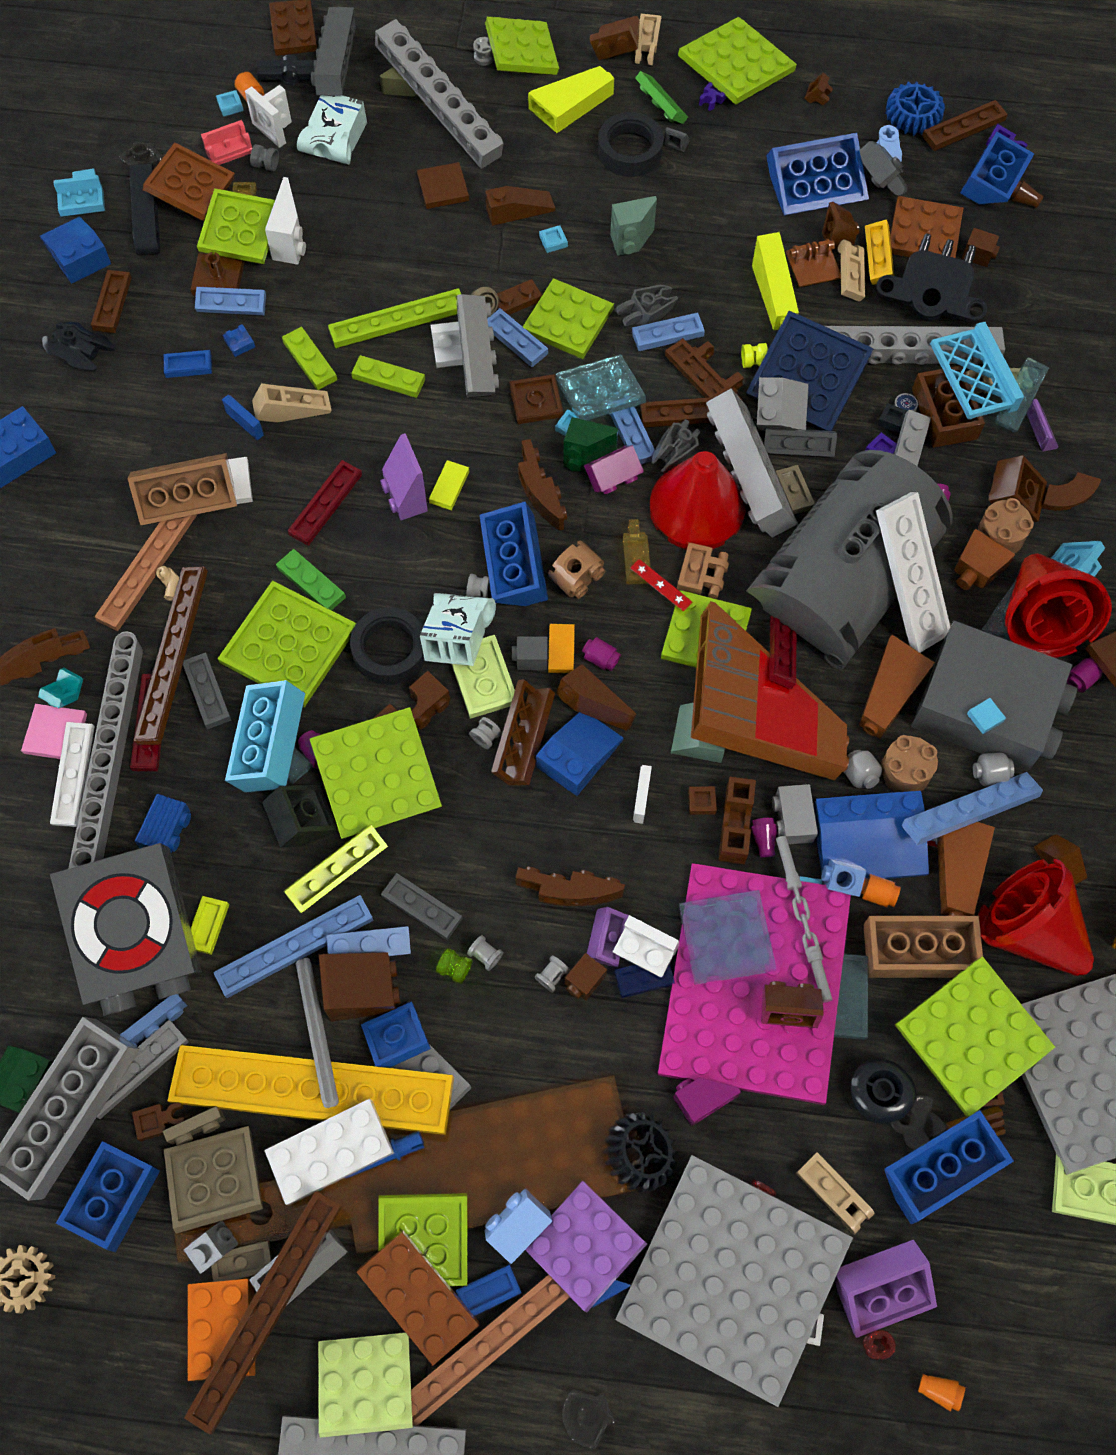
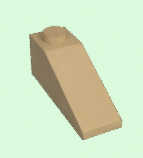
M261 384L252 400L255 418L260 421L283 422L328 414L332 411L328 392Z

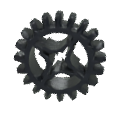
M644 1112L629 1113L624 1115L623 1118L617 1119L614 1125L607 1130L609 1136L605 1137L603 1141L609 1147L604 1148L602 1153L609 1156L605 1165L612 1166L613 1170L610 1175L619 1176L617 1184L623 1185L626 1183L627 1190L636 1189L637 1192L642 1193L656 1190L657 1187L667 1182V1178L674 1174L671 1168L675 1167L677 1162L672 1157L678 1151L672 1149L671 1145L674 1144L675 1140L668 1137L670 1129H662L663 1120L654 1122V1115L648 1114L645 1116ZM630 1131H637L636 1137L632 1140L627 1139ZM648 1164L654 1165L649 1174L643 1173L644 1168Z

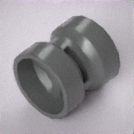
M255 144L250 156L251 166L256 168L265 167L266 170L275 171L279 162L278 150L274 148L265 149L263 146Z

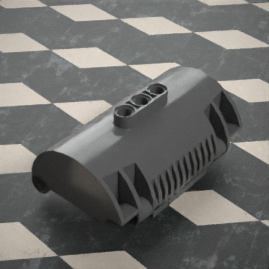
M861 451L851 458L839 473L835 482L828 487L822 497L808 512L807 516L804 517L791 536L777 551L776 555L773 556L769 565L762 570L747 589L748 593L761 602L764 611L778 618L781 623L787 625L799 636L825 654L824 658L827 663L839 670L844 669L897 598L879 521L874 516L877 515L876 510L910 492H918L932 550L953 523L951 506L938 484L918 466L902 457L884 451ZM846 550L853 552L854 555L849 554Z

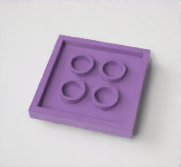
M582 1181L552 1214V1222L525 1250L583 1311L588 1312L647 1243Z

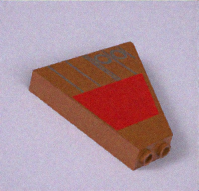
M710 601L700 618L691 738L835 780L842 772L846 771L849 764V758L847 757V747L849 744L847 724L797 678L796 685L792 690L769 680L770 653L719 605Z

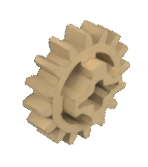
M19 1245L17 1253L14 1249L9 1248L7 1249L6 1258L0 1256V1306L4 1305L5 1312H11L15 1307V1312L21 1314L24 1312L25 1306L28 1310H35V1301L43 1303L46 1301L42 1295L43 1292L52 1291L53 1288L47 1285L49 1280L55 1279V1275L48 1274V1270L54 1265L51 1262L44 1263L48 1255L43 1252L37 1255L38 1248L31 1246L27 1251L26 1246ZM29 1259L35 1263L39 1272H35L31 1268ZM22 1275L31 1277L30 1279H25V1281H21L19 1284L17 1282L11 1281L22 1277ZM37 1285L36 1289L30 1295V1291ZM3 1287H7L10 1290V1297L6 1294Z

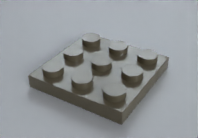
M249 1126L164 1149L172 1224L175 1233L263 1209Z

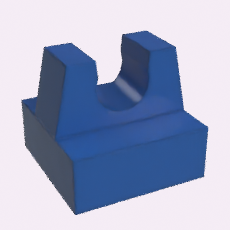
M243 324L233 331H227L223 335L224 341L235 357L255 348L254 341Z

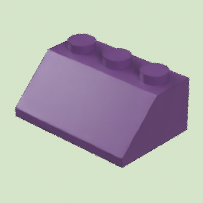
M914 1240L842 1266L835 1277L838 1295L856 1338L937 1307L930 1263Z

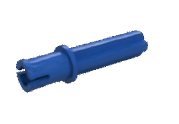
M416 1131L396 1140L392 1138L390 1144L394 1154L345 1178L396 1158L400 1161L402 1160L401 1157L425 1148L420 1132Z

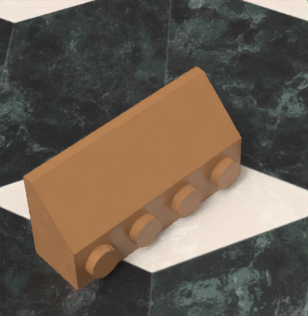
M227 453L130 472L127 478L140 525L237 506Z

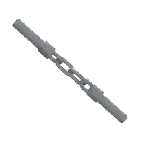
M780 836L776 838L786 873L785 881L787 882L788 890H794L795 898L792 901L796 918L803 922L805 934L802 937L808 963L812 966L817 987L822 991L823 1003L830 1002L833 999L822 964L823 956L817 936L810 932L807 920L810 918V911L807 901L804 897L800 896L798 890L802 887L800 876L796 872L787 837ZM802 900L806 916L802 914L800 917L796 902L800 904ZM812 936L815 946L808 947L806 938L810 940Z

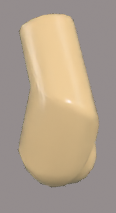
M161 566L157 569L156 575L166 586L164 598L173 602L179 576L171 568Z

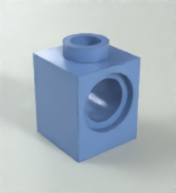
M829 859L828 865H825L823 868L821 879L824 881L823 885H826V888L829 890L860 897L866 870L861 866ZM842 871H847V879L842 883H837V875Z

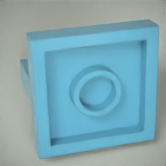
M1101 541L1063 543L1051 559L1095 577L1102 567L1097 558L1104 551L1105 547Z

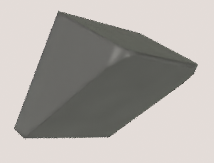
M666 127L664 145L684 152L689 143L688 135Z

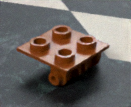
M825 239V241L818 242V244L815 241L812 242V245L810 243L801 246L795 245L792 249L786 251L799 287L841 279L840 270L832 253V250L835 249L833 240Z

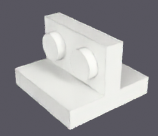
M279 85L264 96L259 94L252 86L245 90L252 124L279 148L286 144L283 128L292 121L285 89Z
M458 322L431 325L437 368L463 365Z
M629 915L624 924L625 929L613 953L662 978L678 949L679 940Z

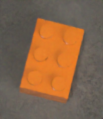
M250 1279L188 1284V1381L207 1379L254 1298V1287L249 1281ZM255 1361L246 1376L255 1375Z

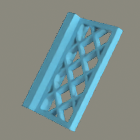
M986 322L976 324L975 329L931 340L930 345L967 419L1006 409L1008 413L1018 410L1024 395ZM970 338L974 345L973 349L960 344V341ZM948 345L954 349L950 354L943 351L940 346ZM956 350L969 354L967 361L954 356ZM974 356L981 359L984 364L983 367L969 362L971 357ZM950 362L963 366L961 373L951 369ZM968 368L979 373L977 379L964 375L965 369ZM981 375L991 378L993 385L990 386L979 381ZM960 380L973 385L970 392L960 387ZM975 387L989 392L987 397L983 398L974 394ZM992 393L1001 397L1003 402L997 404L988 399ZM971 399L983 404L982 408L972 410L968 403Z

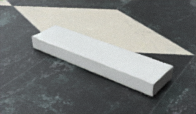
M66 722L50 820L52 825L77 827L95 726L93 724Z

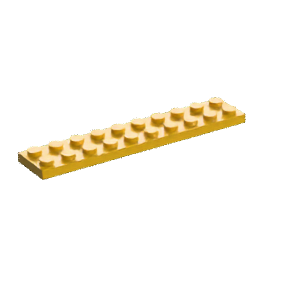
M180 1045L167 1101L183 1105L209 1108L217 1106L220 1109L325 1121L371 1099L383 1128L446 1135L454 1076L331 1062L339 1103L337 1106L325 1108L321 1099L314 1060Z

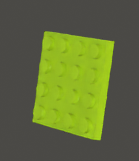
M740 17L679 48L678 53L682 60L707 81L711 82L720 92H724L725 96L735 104L793 73L797 65Z
M272 581L220 654L218 661L220 664L258 684L287 680L305 693L303 707H305L351 639L352 631L357 623Z
M410 707L310 738L341 839L359 834L370 825L373 828H377L442 807Z
M983 956L979 957L895 1024L948 1094L968 1117L977 1112L1056 1048Z

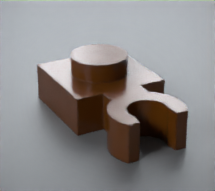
M173 1103L166 1111H163V1106L158 1104L132 1112L137 1140L141 1142L164 1135L163 1131L167 1129V1125L172 1124L175 1126L185 1121L184 1117L174 1119V1112L182 1109L183 1104Z

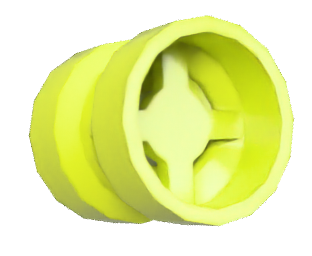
M759 343L757 346H751L750 344L742 345L741 358L743 368H751L753 365L760 367L768 351L766 343Z

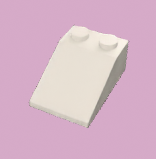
M283 177L265 232L272 260L299 264L301 256L305 254L306 243L302 239L303 229L299 225L289 180Z

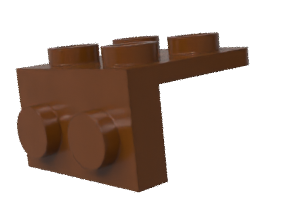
M638 16L602 25L599 28V33L590 35V43L598 60L638 49L640 25Z

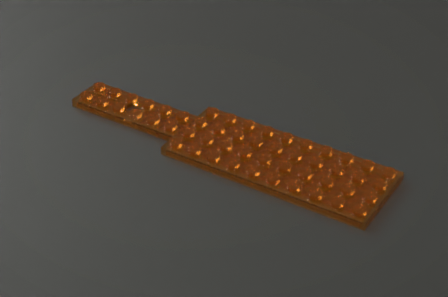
M614 1075L450 1111L446 1135L420 1132L425 1148L401 1157L402 1160L400 1161L397 1158L349 1178H343L325 1187L323 1190L317 1191L343 1206L330 1229L352 1225L356 1253L360 1254L378 1250L379 1195L467 1193V1229L486 1225L494 1214L500 1215L506 1208L509 1198L516 1192L520 1194L525 1188L548 1210L559 1208L582 1181L600 1198L636 1191V1189L627 1190L626 1183L623 1185L617 1184L619 1176L610 1175L613 1168L611 1165H605L609 1156L602 1153L604 1148L609 1147L603 1141L605 1137L609 1136L607 1130L614 1125L617 1119L624 1117ZM384 1128L390 1143L392 1138L396 1140L416 1132ZM276 1180L259 1183L262 1202L270 1204L273 1211L272 1217L264 1225L254 1224L250 1213L236 1216L239 1218L225 1219L226 1221L223 1222L238 1242V1245L233 1249L266 1241L273 1243L288 1239L313 1194L293 1204L286 1205ZM217 1223L180 1233H175L174 1231L178 1263L191 1261L184 1252V1249Z

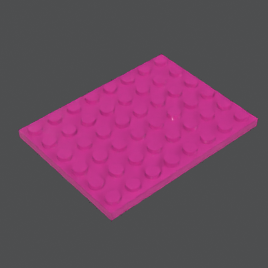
M692 863L658 1075L681 1080L690 1078L692 1082L702 1078L736 1086L743 1091L825 1105L851 895L829 890L826 888V885L801 881L802 887L798 889L800 896L806 899L809 907L810 918L807 920L810 932L817 936L823 956V968L833 999L830 1002L823 1003L824 1015L818 1028L761 1024L762 995L765 984L769 985L772 981L784 982L786 986L797 987L798 984H812L814 988L818 989L811 964L808 963L802 937L805 934L803 922L796 918L792 906V901L795 898L794 890H788L785 878ZM802 900L800 904L796 902L800 917L802 914L806 916ZM812 936L810 940L806 938L808 947L815 946Z

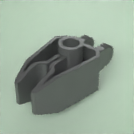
M869 141L859 150L862 162L873 176L871 180L878 188H886L888 186L894 192L893 194L898 196L904 195L907 192V185L900 176L903 173V164L896 156L893 158L883 146L874 141Z
M655 285L635 289L630 300L618 305L615 309L618 315L630 312V315L626 316L622 321L625 326L635 323L641 326L654 323L664 317L674 307L678 297H669L672 287Z
M686 419L682 424L673 423L669 427L652 455L653 464L658 459H664L667 456L664 460L666 465L661 470L662 472H667L680 464L699 445L696 437L700 434V431L696 429L691 433L687 429L689 421Z

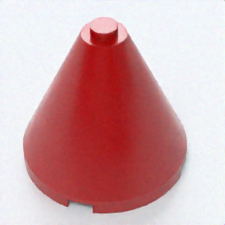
M707 451L699 452L673 467L658 479L650 497L651 520L657 531L660 530L668 537L667 541L678 547L687 549L688 544L693 543L715 549L724 545L727 539L736 535L743 524L746 504L740 495L742 488L714 454Z
M1032 554L1022 562L1006 611L1005 627L1010 640L1014 643L1054 658L1077 652L1076 646L1088 639L1092 643L1103 632L1111 616L1112 603L1106 588L1096 577L1042 554Z
M1042 859L1016 871L992 892L996 899L989 909L985 905L981 907L978 913L980 937L990 946L1074 976L1085 975L1090 972L1093 967L1094 957L1071 871L1058 859H1053L1055 864H1048Z

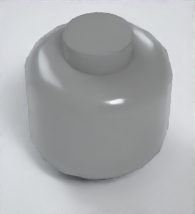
M861 750L851 752L847 756L849 764L844 773L852 785L856 788L866 787L867 789L877 785L882 774V767L873 754L869 751Z
M983 753L979 756L977 763L973 764L974 778L979 779L983 786L989 787L999 782L1009 781L1014 776V764L1012 759L1008 758L1004 753Z

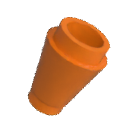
M923 1374L918 1392L951 1412L952 1409L960 1410L966 1387L959 1385V1381Z

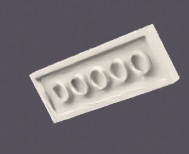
M910 492L876 510L909 645L921 653L945 638L950 628V623L918 492Z

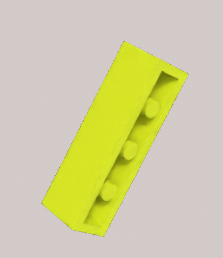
M370 825L283 892L297 910L302 913L388 846L373 826Z

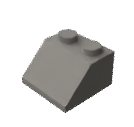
M759 377L758 431H765V428L806 430L808 384L786 378Z

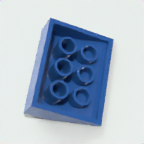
M857 133L781 146L770 150L766 155L770 178L784 216L828 208L829 202L845 205L869 199Z
M921 791L816 799L813 807L818 833L816 840L821 872L824 866L828 865L829 859L861 866L866 870L865 878H868L870 874L884 879L929 875L927 842L917 845L902 827L904 819L925 811ZM842 871L837 875V883H842L847 879V871Z

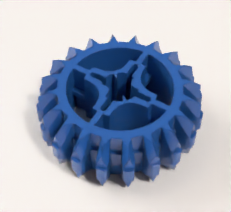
M916 81L915 84L907 82L906 85L900 84L898 88H894L890 97H888L886 105L887 120L891 122V126H896L898 131L903 130L905 134L910 132L913 136L919 133L922 136L925 129L935 126L942 121L945 110L943 97L939 95V91L933 90V86L926 87L925 83L919 85Z

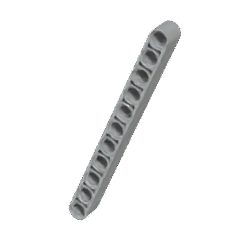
M122 632L114 640L68 869L81 866L82 862L91 858V862L104 858L143 649L132 632ZM133 645L131 648L125 649L126 646ZM128 667L126 671L120 672L123 668ZM124 690L122 694L115 696L118 691ZM120 713L117 718L110 719L114 714ZM115 737L112 742L106 743L108 738ZM110 760L107 766L101 767L103 762ZM106 784L103 790L96 792L100 785ZM101 809L98 815L91 816L94 810ZM96 833L93 840L86 841L89 835Z

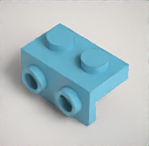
M98 175L54 180L58 211L61 217L105 211L104 191Z

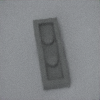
M765 428L763 444L767 453L835 457L837 432Z
M206 652L184 660L183 666L206 728L210 729L231 721Z
M398 873L395 874L381 893L382 898L445 940L450 938L463 919L460 914Z

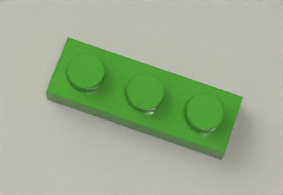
M640 71L636 76V80L641 84L640 89L645 94L651 95L653 98L651 100L652 103L665 111L664 116L670 122L674 123V121L684 124L688 116L652 76Z
M295 549L290 551L276 564L277 569L314 602L331 611L346 598L345 593Z

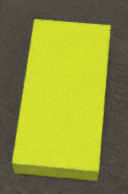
M447 460L430 495L429 503L452 510L469 474V467Z
M202 896L191 926L196 951L212 955L229 907L228 902Z

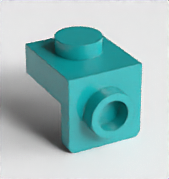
M62 668L59 670L57 681L40 688L38 697L48 702L50 706L61 708L78 700L83 678L66 668Z

